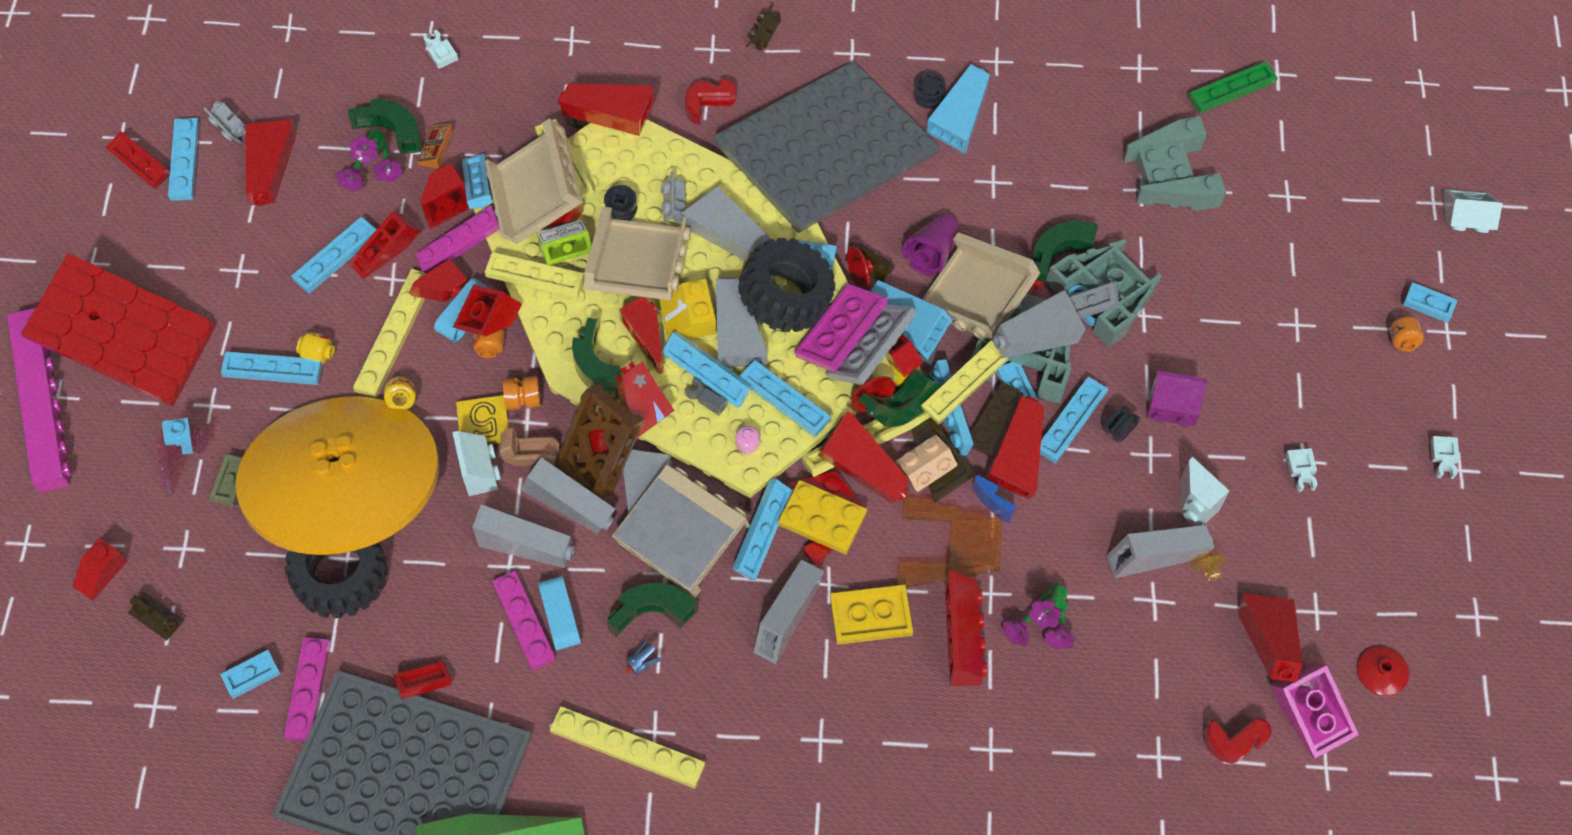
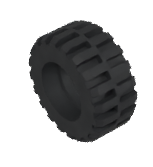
M777 238L776 241L770 239L759 244L749 256L738 280V292L742 295L740 299L744 306L747 305L748 313L751 316H756L759 323H765L773 330L781 329V332H790L791 330L799 332L803 331L804 328L809 329L814 326L815 322H818L822 317L835 291V277L832 269L829 270L830 265L828 261L821 258L822 254L818 250L814 251L811 249V245L807 243L801 244L796 239H790L789 241L786 238ZM771 276H782L793 281L803 294H791L782 290L773 282Z
M380 542L362 549L350 551L359 556L358 567L352 576L337 584H323L314 578L318 564L327 555L288 551L285 557V561L288 564L285 566L287 581L299 602L304 604L306 609L312 613L317 611L319 616L325 618L332 614L334 619L342 618L345 613H348L349 617L356 615L357 609L362 607L365 610L370 606L368 602L371 599L377 600L380 596L378 589H384L387 582L384 577L388 575L387 558Z

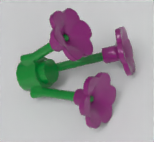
M370 129L366 136L360 135L357 140L350 142L351 157L357 161L353 168L344 169L336 173L340 186L347 187L350 191L362 189L364 183L362 176L358 174V169L361 163L367 164L371 159H376L380 150L383 152L384 160L374 166L376 178L392 182L396 177L402 175L400 162L389 159L388 143L384 142L385 137L380 130Z
M1052 584L1047 593L1042 594L1040 600L1033 602L1032 610L1023 620H1020L1018 623L1006 620L1003 623V633L1014 644L1027 646L1030 635L1025 630L1032 619L1036 621L1040 628L1055 627V630L1045 631L1044 643L1051 645L1055 649L1071 648L1075 641V636L1067 633L1064 626L1065 613L1069 605L1065 601L1068 596L1066 588L1059 584Z

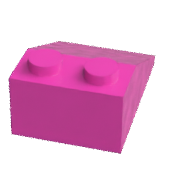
M1313 661L1301 668L1297 682L1278 680L1270 684L1281 710L1314 759L1359 735L1326 664Z

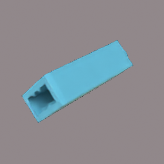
M971 64L928 119L926 132L965 154L988 89L990 74Z
M878 280L870 290L871 292L887 297L888 304L913 307L917 313L902 334L912 342L916 351L928 360L953 319L944 309Z

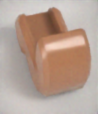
M514 427L507 428L501 433L499 454L503 460L515 466H530L537 463L540 458L555 465L558 459L557 454L560 442L554 437L518 438Z

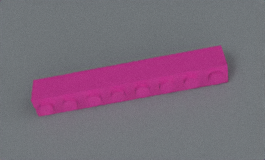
M33 308L8 314L7 319L31 481L39 493L70 486L68 476L72 475L69 462L65 458V455L68 454V447L66 441L62 439L65 427L62 419H59L58 412H61L62 408L55 394V391H58V384L56 378L52 375V371L55 370L53 358L49 356V349L21 335L22 330L35 310Z

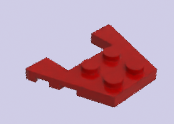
M836 471L800 480L863 507ZM798 481L786 483L784 485H786L794 491ZM764 489V490L761 491V495H762V496H763V494H764V492H765L766 489ZM815 541L803 548L804 554L818 568L826 556L833 551V549Z

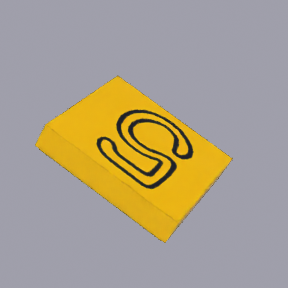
M504 395L456 402L460 432L483 435L486 437L487 444L500 443L501 433L509 428Z

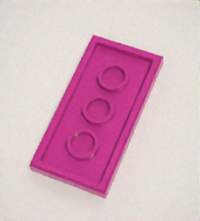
M847 283L795 350L796 358L835 373L888 304L887 297Z

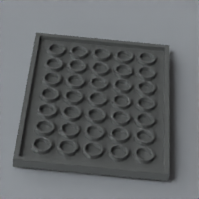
M854 61L713 137V143L745 174L747 179L757 187L765 198L799 233L936 155L940 150V146Z
M337 670L272 816L277 820L322 835H417L416 825L466 814L501 815L532 738V733L417 695L401 699L398 690Z

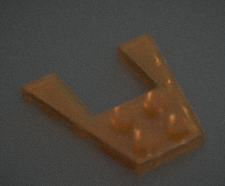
M908 493L903 498L902 519L952 522L950 563L937 564L899 561L897 586L906 585L907 588L946 581L949 571H955L965 576L1000 571L1002 520L974 512L960 511L957 507L943 506L934 503L933 500L912 497Z

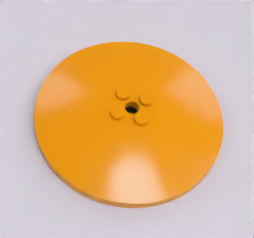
M349 396L325 399L310 403L285 414L265 428L255 438L239 464L236 476V495L240 509L250 527L258 535L278 547L313 555L340 554L355 551L392 536L421 512L429 501L437 483L439 474L438 452L429 429L416 415L407 409L390 408L386 405L385 400L370 397ZM332 458H339L336 462H328Z

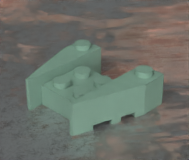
M1200 116L1177 120L1127 145L1123 161L1124 163L1136 161L1144 184L1140 187L1136 199L1137 204H1167L1171 208L1185 206L1190 207V210L1197 211L1221 207L1226 190L1220 173L1194 177L1186 154L1202 150L1206 132Z
M1125 239L1110 243L1108 247L1097 250L1093 248L1080 255L1072 254L1066 256L1050 267L1045 282L1056 294L1062 291H1066L1068 294L1069 290L1076 285H1083L1090 290L1110 282L1116 284L1119 306L1099 315L1093 332L1108 347L1127 335L1155 293L1162 277L1158 274L1149 280L1123 254L1127 243Z
M1015 310L1009 320L1023 312ZM986 338L983 340L979 339L972 358L991 340ZM1070 345L1009 357L1008 361L1044 372L1037 397L1058 404L1061 403L1071 372ZM993 375L989 377L986 381L991 382Z

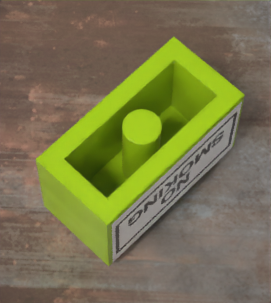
M582 220L536 233L541 253L547 265L590 253L592 245L588 230Z

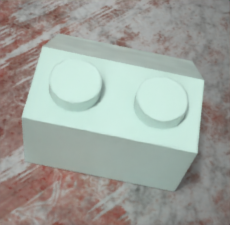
M1444 189L1445 222L1452 226V229L1465 231L1466 228H1475V231L1488 233L1489 229H1498L1503 203L1491 193Z
M460 431L453 432L460 469L468 495L473 496L498 490L496 481L501 479L498 466H493L491 459L496 458L493 445L487 444L486 437L483 435Z
M1192 457L1188 461L1180 479L1181 513L1188 523L1202 526L1220 511L1229 490Z

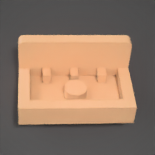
M937 435L927 439L924 443L895 461L917 492L957 466L950 449Z

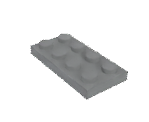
M887 304L835 373L829 370L825 372L830 380L863 385L917 313L913 307Z

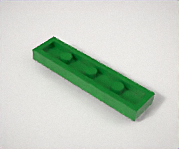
M1267 61L1194 90L1189 93L1188 98L1198 113L1202 114L1275 84L1278 77Z

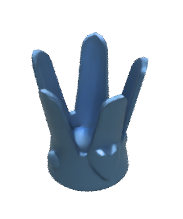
M648 639L644 641L634 655L625 659L629 666L625 673L632 670L638 676L648 667L663 660V658L657 657L642 663L655 650V647L651 645L639 653Z

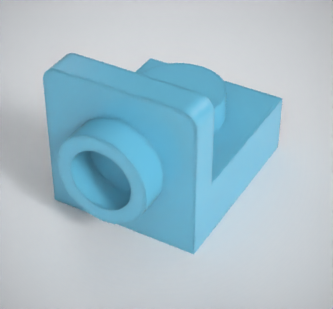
M188 418L163 421L165 445L176 444V446H181L183 455L192 454Z

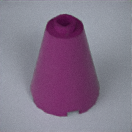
M942 214L905 241L902 247L904 259L908 258L911 262L909 266L913 270L927 276H933L935 273L942 272L958 230V223L955 218Z

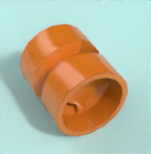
M538 376L524 377L522 381H519L517 378L503 379V393L507 411L521 409L522 405H525L527 408L541 407Z

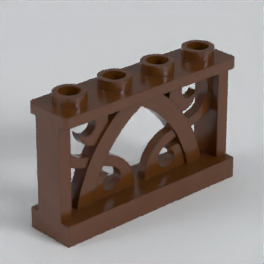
M598 385L592 389L585 390L581 395L580 406L573 415V423L570 429L565 434L566 440L557 454L558 459L555 466L558 469L562 468L583 487L599 498L604 499L613 494L645 419L639 414H632L606 393L601 385ZM597 404L605 409L606 419H604V412L601 408L598 409V414L595 413ZM604 429V441L610 451L609 453H599L594 456L588 432ZM612 435L615 436L614 441L611 440ZM577 453L580 457L579 460H577V462L585 461L586 466L584 468L581 465H579L576 461H574ZM599 459H602L604 461L603 466L602 461L600 463L597 462Z

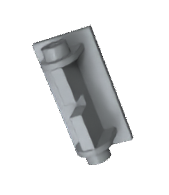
M216 101L211 111L205 107L203 108L210 115L207 119L217 128L220 126L223 129L221 134L230 142L234 139L242 144L239 137L245 135V124L236 115L228 120L234 113L224 102Z
M672 172L661 185V194H663L661 214H664V224L669 219H674L676 223H681L682 212L686 210V203L677 201L685 200V183L681 178L674 179V173Z

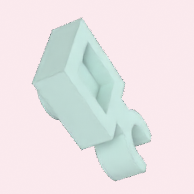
M435 30V39H428L427 35L423 37L425 45L429 47L427 48L428 54L437 68L440 69L457 61L458 56L447 39L442 41L439 31Z
M1433 436L1430 440L1432 462L1439 463L1436 469V476L1441 478L1444 474L1443 470H1447L1450 473V479H1454L1457 475L1455 464L1460 460L1458 438Z
M1312 448L1287 451L1285 456L1290 476H1298L1297 490L1302 492L1304 489L1303 483L1306 482L1310 485L1311 491H1314L1317 487V480L1312 475L1317 472Z

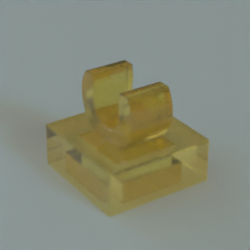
M1217 553L1191 563L1195 572L1204 571L1207 581L1222 577L1217 565L1223 564L1226 561L1223 553Z

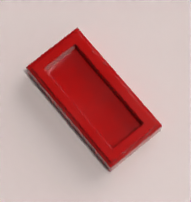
M444 661L393 674V680L401 699L452 685V679Z

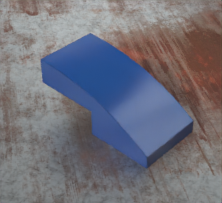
M976 475L972 489L977 497L996 516L1010 523L1014 516L1016 505L997 496L998 485Z

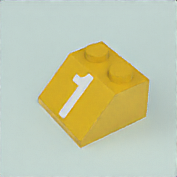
M706 279L681 283L678 291H673L671 300L659 299L668 340L671 334L676 331L687 339L716 334V319Z

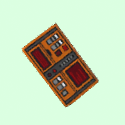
M451 124L431 126L417 165L435 169L441 166L453 135Z

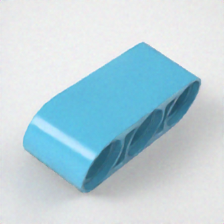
M472 278L439 316L434 325L436 332L454 343L458 342L466 333L453 328V325L472 285L492 289L476 278Z
M563 576L538 582L556 651L581 644Z

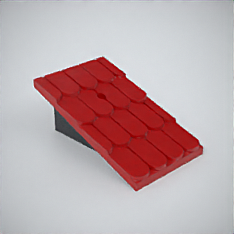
M67 253L62 261L63 263L58 268L39 304H37L22 330L21 335L36 344L173 407L216 327L215 324L203 316L178 306L172 301L144 290L132 282L105 271L101 267Z

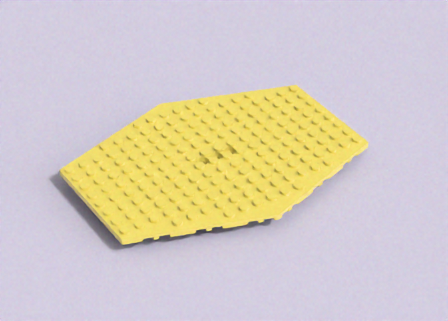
M646 120L640 136L590 123L567 139L593 188L594 194L582 199L584 211L577 219V221L582 220L589 233L591 245L602 207H605L604 195L608 189L616 185L630 187L637 196V213L630 221L681 227L682 222L676 223L674 219H669L664 224V214H661L663 203L661 185L672 172L674 173V179L681 178L685 183V200L677 201L685 202L686 209L718 186L771 239L776 241L777 238H786L789 241L790 239L828 244L818 223L799 233L730 160L649 120ZM493 197V203L488 204L486 207L473 208L475 215H477L489 206H493L495 208ZM544 227V228L540 229V230L537 231V232H541V231L547 230V229H549V228ZM499 230L486 238L491 252L546 264L536 233L518 244L503 238ZM690 232L689 242L685 241V244H687L686 257L681 258L683 260L682 274H677L679 285L685 282L706 279L716 319V334L688 340L718 361L716 279L726 277L739 279L746 261ZM589 253L550 264V266L584 273ZM836 258L833 266L835 291L826 310L848 283ZM771 276L773 282L782 290L791 294H803L793 281L782 276ZM585 279L578 298L504 281L510 296L522 304L518 312L519 318L552 393L569 399L576 406L580 405L581 395L589 388L582 382L576 371L572 341L573 337L580 338L581 327H586L587 318L597 319L599 332L594 350L596 357L606 364L622 366L631 360L633 362L642 361L675 410L638 437V439L650 442L657 446V449L687 465L691 464L697 467L704 474L712 475L723 481L728 487L749 498L768 485L770 479H775L829 436L845 412L849 411L853 415L857 413L851 407L850 401L861 384L830 380L825 374L827 369L795 356V350L814 326L809 329L804 328L803 331L794 332L793 330L781 332V329L773 330L769 328V325L759 323L757 317L754 316L767 349V366L764 367L831 416V421L816 437L809 434L752 390H750L741 407L737 408L728 401L726 409L720 416L698 403L697 399L686 397L685 388L691 391L697 390L692 385V380L697 378L662 353L668 338L659 299L646 297L649 302H654L659 311L657 318L663 372L661 374H658L620 321L619 309L640 298V296L585 290ZM885 356L871 373L868 380L887 376L894 383L896 382V375ZM727 367L738 376L747 369V367ZM701 382L703 388H705V389L708 388V389H710L711 391L715 392L714 390H712L711 388H709L707 385H705L703 382ZM597 404L595 413L598 414V409L601 408L604 412V419H606L605 409ZM744 426L754 427L760 434L759 448L751 454L741 453L735 444V435Z

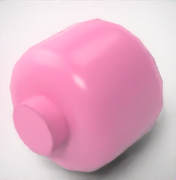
M751 426L740 428L735 435L737 449L744 454L754 453L760 445L758 430Z

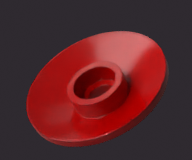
M850 246L847 251L850 275L855 286L868 290L870 273L873 271L870 259H865L857 246Z
M887 376L865 381L853 394L850 401L851 407L856 412H866V406L859 401L863 392L881 398L889 397L895 390L894 381Z
M1384 646L1372 647L1366 650L1358 660V677L1364 687L1374 694L1392 696L1402 691L1408 683V665L1405 659L1391 648ZM1382 665H1386L1390 671H1384Z

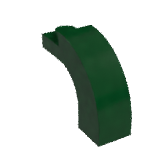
M371 99V107L348 109L353 129L385 127L396 134V142L400 154L422 151V139L417 122L410 111L404 106L386 99Z
M1068 221L1057 224L1044 232L1038 239L1032 255V260L1040 272L1036 280L1044 282L1045 285L1049 265L1057 255L1064 252L1083 254L1087 250L1092 249L1098 224L1086 221Z
M587 318L586 327H581L580 338L573 337L572 341L576 371L588 388L592 389L601 385L606 393L619 400L615 375L621 372L619 369L621 366L606 364L596 357L594 350L599 332L598 321L594 318Z
M913 369L904 386L895 394L881 398L863 392L859 401L866 406L865 411L883 426L897 427L907 424L923 414L925 411L921 408V405L943 384L930 374Z
M641 584L627 590L618 597L621 609L617 608L609 615L607 626L609 632L617 637L638 616L649 612H656L667 616L679 628H682L698 612V602L682 589L670 584Z

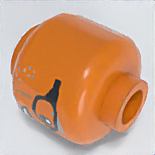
M1401 316L1390 325L1389 333L1392 344L1396 349L1410 352L1423 343L1424 335L1421 324L1417 319L1410 316Z

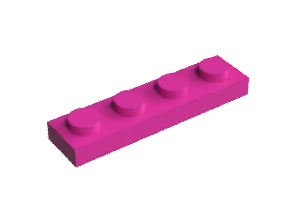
M493 206L487 207L417 252L416 257L422 272L428 273L448 259L453 260L497 232L500 226L495 214V208Z
M516 571L493 580V586L531 670L534 671L556 661Z
M303 637L284 733L286 740L306 741L315 721L331 644L329 639Z

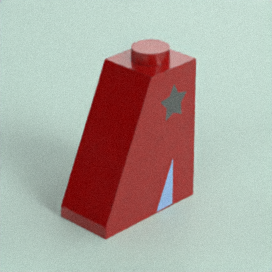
M631 360L619 368L621 372L615 375L620 404L632 414H639L645 419L638 435L640 437L675 410L644 363Z

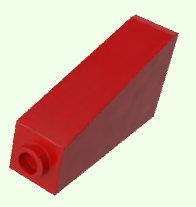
M567 84L565 91L559 95L558 105L561 106V114L563 116L640 136L654 103V87L649 85Z
M292 120L245 124L246 195L251 206H264L275 203L296 139V131Z
M1021 396L1016 402L985 476V479L1028 500L1037 491L1044 405L1039 404L1037 399L1030 396Z
M849 411L845 412L818 453V456L891 504L898 499L901 501L909 490L906 485L910 480L856 417Z
M1243 593L1238 616L1270 679L1297 682L1303 662L1294 599Z

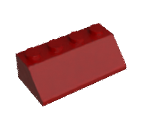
M955 571L948 572L945 585L950 686H981L983 677H987V662H982V653L986 651L985 637H981L980 628H984V614L979 613V604H982L983 601L982 589H978L976 579Z

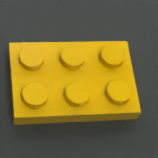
M799 480L778 521V526L847 555L867 514V509Z
M906 585L830 593L837 645L913 636Z

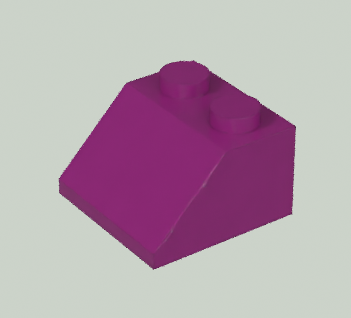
M1158 371L1149 394L1147 418L1153 419L1156 422L1167 421L1177 423L1184 427L1195 426L1200 415L1207 379Z

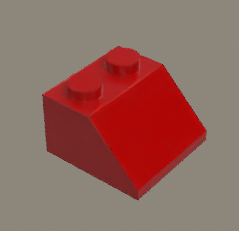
M451 163L444 167H439L429 175L420 203L429 229L470 209L467 203L464 182Z
M472 285L453 328L483 337L489 336L512 326L522 304L503 291Z

